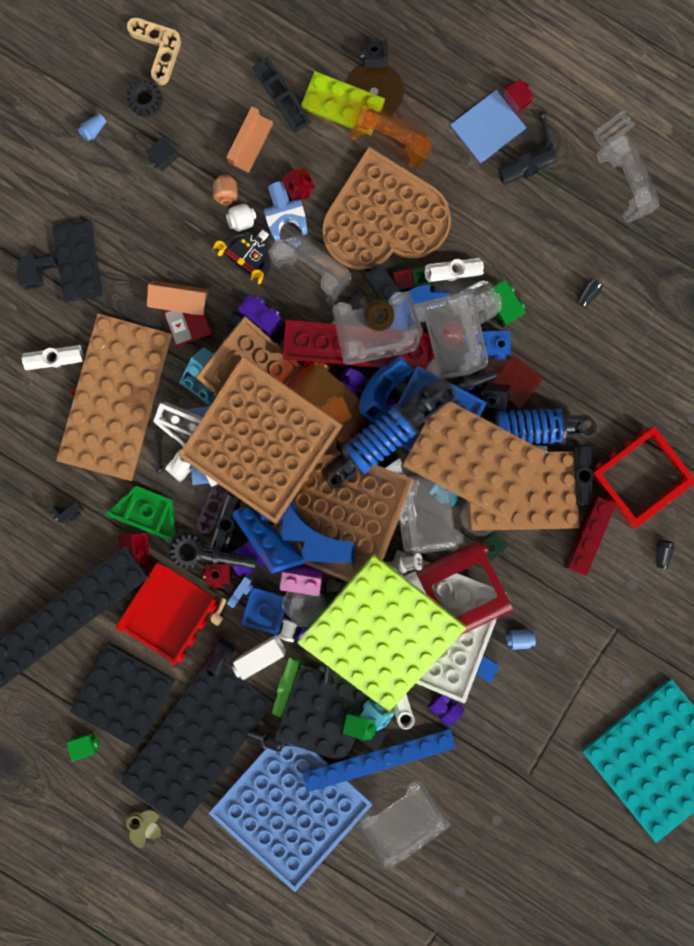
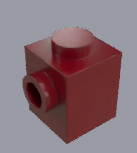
M521 78L516 82L511 81L504 88L503 98L516 115L532 103L534 95L531 92V88Z

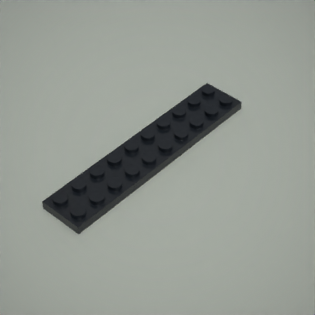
M127 546L0 640V689L150 578Z

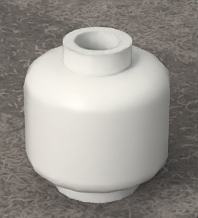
M243 203L231 207L228 210L226 219L231 229L240 232L254 225L256 214L253 208H249L247 204Z

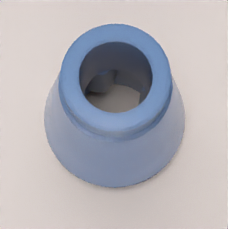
M98 113L81 123L78 132L86 141L94 140L106 123V120Z

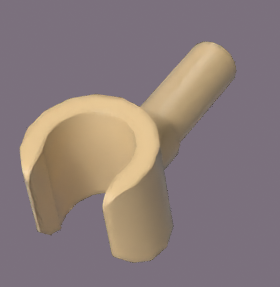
M222 598L218 609L211 617V622L216 626L224 619L219 615L226 602L224 598Z

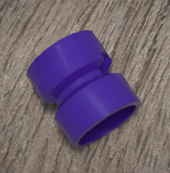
M345 366L340 374L341 380L336 381L332 390L346 399L354 401L358 394L357 388L362 387L366 377L355 369Z
M438 693L428 705L435 715H440L439 719L447 727L455 723L465 711L458 701H453V698Z

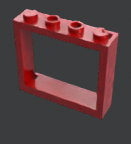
M646 426L640 430L638 437L634 440L632 438L628 439L622 444L624 447L621 450L617 451L616 449L607 456L609 459L604 463L600 461L595 464L592 471L595 482L608 499L616 504L615 508L631 528L639 527L694 485L693 475L655 426L650 428ZM652 437L683 479L634 516L602 474L648 438Z

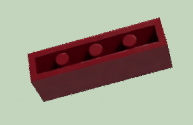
M600 497L592 498V505H589L564 568L587 576L616 504Z

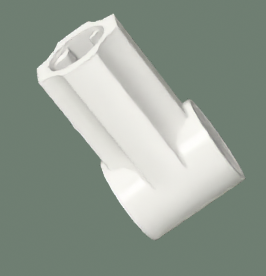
M182 449L176 453L174 459L165 468L179 482L191 471L189 468L191 464L179 457Z
M405 694L393 707V710L396 712L395 716L398 725L402 729H410L414 725L415 719L407 694ZM404 714L410 716V721L407 724L400 722V718Z

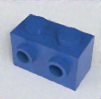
M510 331L471 332L469 335L470 358H475V360L479 361L487 360V357H494V360H504L506 356L511 354Z

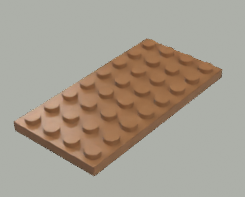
M97 314L56 461L133 481L170 348L172 334Z

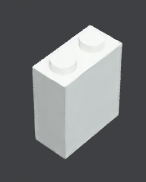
M274 635L238 656L233 662L235 665L233 670L237 677L241 676L244 680L284 657L286 649L278 635Z

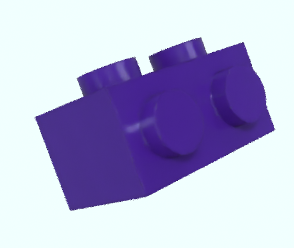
M249 294L238 308V311L242 317L248 318L271 338L282 324V320L279 317L281 314L273 307L271 309L267 308L264 305L265 302L260 297L256 296L254 298Z

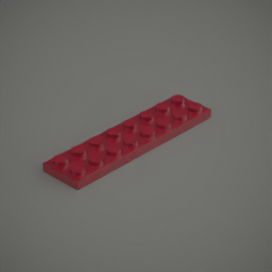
M285 320L282 360L380 368L385 363L389 365L401 355L413 366L414 371L417 366L428 372H434L436 346L430 333L392 329L375 331L368 327Z

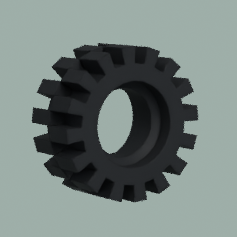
M141 78V82L135 80L136 84L133 85L131 83L129 85L131 89L127 88L128 95H126L131 110L145 118V115L152 117L151 113L156 115V110L160 111V105H163V97L156 83H152L150 79H147V82L144 78ZM143 92H148L152 96L151 101L148 104H140L138 96Z
M182 532L181 535L179 533L176 534L177 537L171 539L172 543H169L168 549L172 561L178 567H184V569H188L189 566L194 568V564L199 565L200 562L196 561L199 544H203L201 539L192 532ZM186 543H190L194 547L193 553L188 557L181 556L179 552L180 547Z

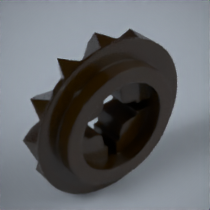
M384 300L370 302L363 312L364 322L368 328L375 331L388 329L395 317L392 306ZM384 310L382 312L383 314L381 315L383 320L378 319L374 322V318L376 315L373 311H376L378 313Z

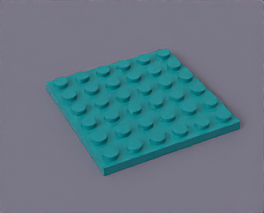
M669 678L581 750L656 843L694 813V706L675 682Z

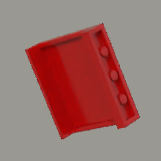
M158 562L149 574L150 578L144 582L115 629L120 632L125 631L171 661V665L174 666L177 662L181 663L185 658V649L187 646L191 647L197 639L194 635L198 629L202 631L208 622L205 618L209 613L212 615L217 608L216 601L218 598L167 565Z

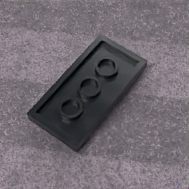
M88 220L52 226L63 300L71 302L102 297L103 293L92 222Z

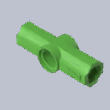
M289 657L284 675L279 683L278 695L272 714L281 717L300 664H304L305 661Z

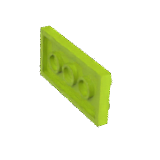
M314 71L301 106L305 111L371 136L385 98Z

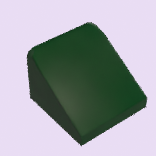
M425 268L413 269L414 288L423 285H430V288H435L434 282H428L425 278Z

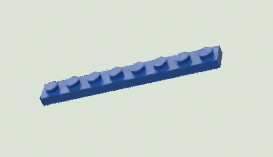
M445 729L384 747L377 751L374 750L303 771L302 776L306 791L311 792L449 751L456 747L451 729Z

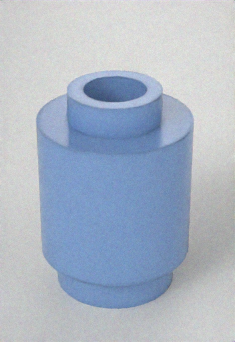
M529 629L510 630L509 635H506L507 646H510L511 650L529 649L531 646H535L534 631H529Z

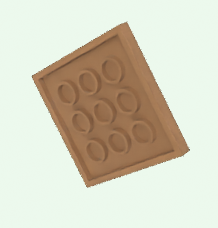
M243 317L195 378L217 396L242 357H246L285 385L290 382L302 366L296 361L282 360L283 349L248 318Z

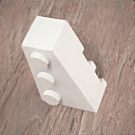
M168 402L160 403L153 422L184 447L203 417Z

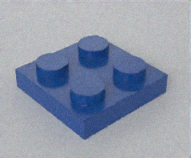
M252 587L241 625L278 635L289 598Z

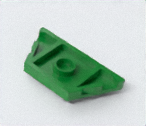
M136 486L127 496L123 497L111 510L106 512V515L169 541H172L173 537L176 538L173 500L142 487Z

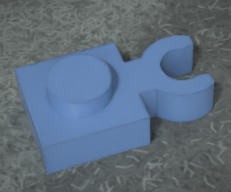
M248 576L244 577L227 604L234 608L241 596L249 593L253 587L250 584L253 579Z

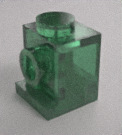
M494 531L483 540L487 548L490 544L495 546L494 551L486 553L489 561H492L508 547L504 540Z

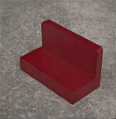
M148 533L119 535V549L121 550L127 546L146 572L150 571Z

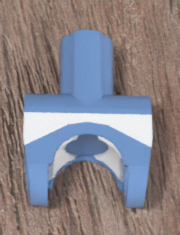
M275 182L269 185L268 190L273 206L265 208L264 213L275 242H281L280 230L286 223H294L301 229L302 235L308 234L305 213L300 198L290 201L283 182Z

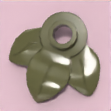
M146 810L142 813L132 812L126 818V826L130 830L129 837L135 846L143 848L146 838L161 837V829L156 823L160 817L157 812L153 810ZM133 819H138L139 824H135L133 822Z

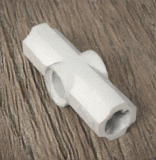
M480 258L468 260L455 259L451 262L428 264L425 266L424 273L428 282L454 281L458 278L482 275L484 265Z
M81 345L56 349L47 348L43 351L23 353L22 363L25 370L47 367L57 368L61 365L83 362L84 354ZM56 353V360L50 362V356Z

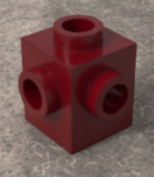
M306 168L293 169L282 179L292 200L299 198L300 200L307 199L311 195L310 192L316 188Z
M212 562L207 564L206 569H203V580H206V585L211 584L212 588H221L223 584H230L232 582L231 565L225 563L214 565ZM215 571L219 573V577L215 575Z

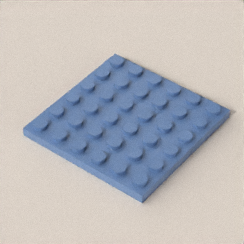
M283 743L284 748H282L281 752L266 748L209 811V815L296 892L368 811L373 802L350 781L307 792L302 772L330 763L320 754Z

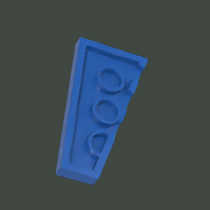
M252 507L234 511L232 516L271 573L304 564V557L287 541L282 540L281 535L271 525L261 520V516Z

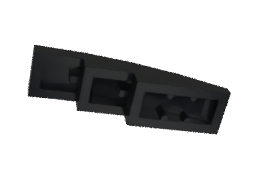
M266 57L252 67L262 86L295 133L311 123L291 88H288L269 57Z

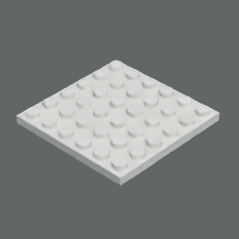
M397 550L393 561L397 560L400 556L409 557L411 555ZM423 560V566L429 564V562ZM414 569V570H409L407 573H400V572H398V573L401 574L402 576H405V575H407V574H409V573L415 571L416 569ZM458 573L432 586L440 605L454 617L497 597L494 587ZM497 618L459 636L416 683L465 703Z

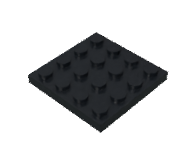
M108 643L70 712L138 749L176 680Z
M300 664L273 738L274 740L338 761L348 759L355 737L343 734L347 714H361L364 710L363 705L370 697L346 679L338 676L335 678L336 684L334 687L324 686V671Z

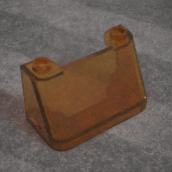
M365 103L361 106L348 137L357 141L361 135L369 136L374 128L406 144L403 153L409 157V167L417 169L428 158L432 149V142L426 130L372 103Z
M313 362L291 389L343 424L335 436L336 442L343 446L356 437L367 418L359 411L360 399L327 371L329 367L326 364Z

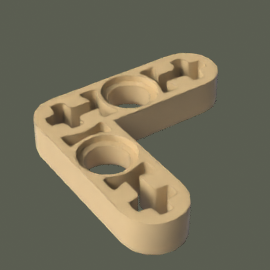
M140 18L130 19L127 23V28L133 38L159 46L151 70V76L157 85H165L169 81L181 46L179 33L173 29ZM137 25H139L140 29H137L135 32L133 30V27H137ZM152 30L159 31L157 38L149 36ZM172 37H175L176 41H172L171 50L169 48L170 42L168 39H172ZM165 53L171 55V59L167 62L161 60L162 55ZM162 70L164 76H161L160 79H158L156 74H160Z

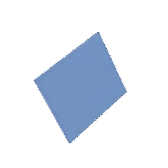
M497 90L450 125L479 163H482L526 129L525 125Z

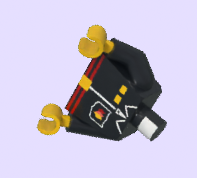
M262 229L256 237L247 232L231 237L223 242L216 241L213 246V250L216 248L220 249L218 256H222L224 251H226L225 254L228 259L251 275V281L253 278H258V284L262 283L263 277L270 270V250L264 245L270 238V235Z

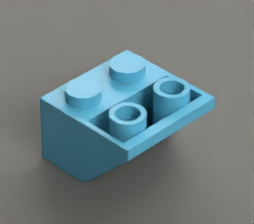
M203 347L191 358L179 383L210 405L217 396L195 378L213 355V353Z

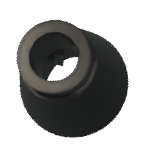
M590 278L589 281L585 282L576 302L586 308L602 292L603 285Z
M658 540V544H656V567L668 569L675 551L674 542Z

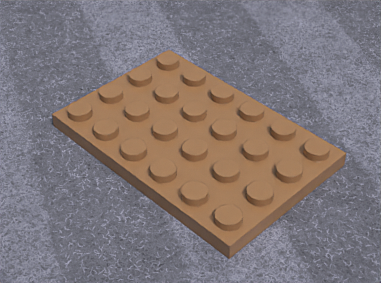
M449 402L436 414L427 419L403 467L509 522L545 451L455 403Z
M545 452L509 522L467 501L469 531L580 528L575 494L574 452Z

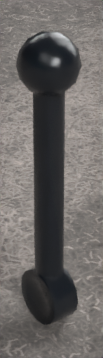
M541 111L539 117L542 119L547 143L545 148L549 146L553 148L545 119L546 112Z
M161 434L155 435L158 462L156 472L158 474L163 472V467H161V441L163 436Z

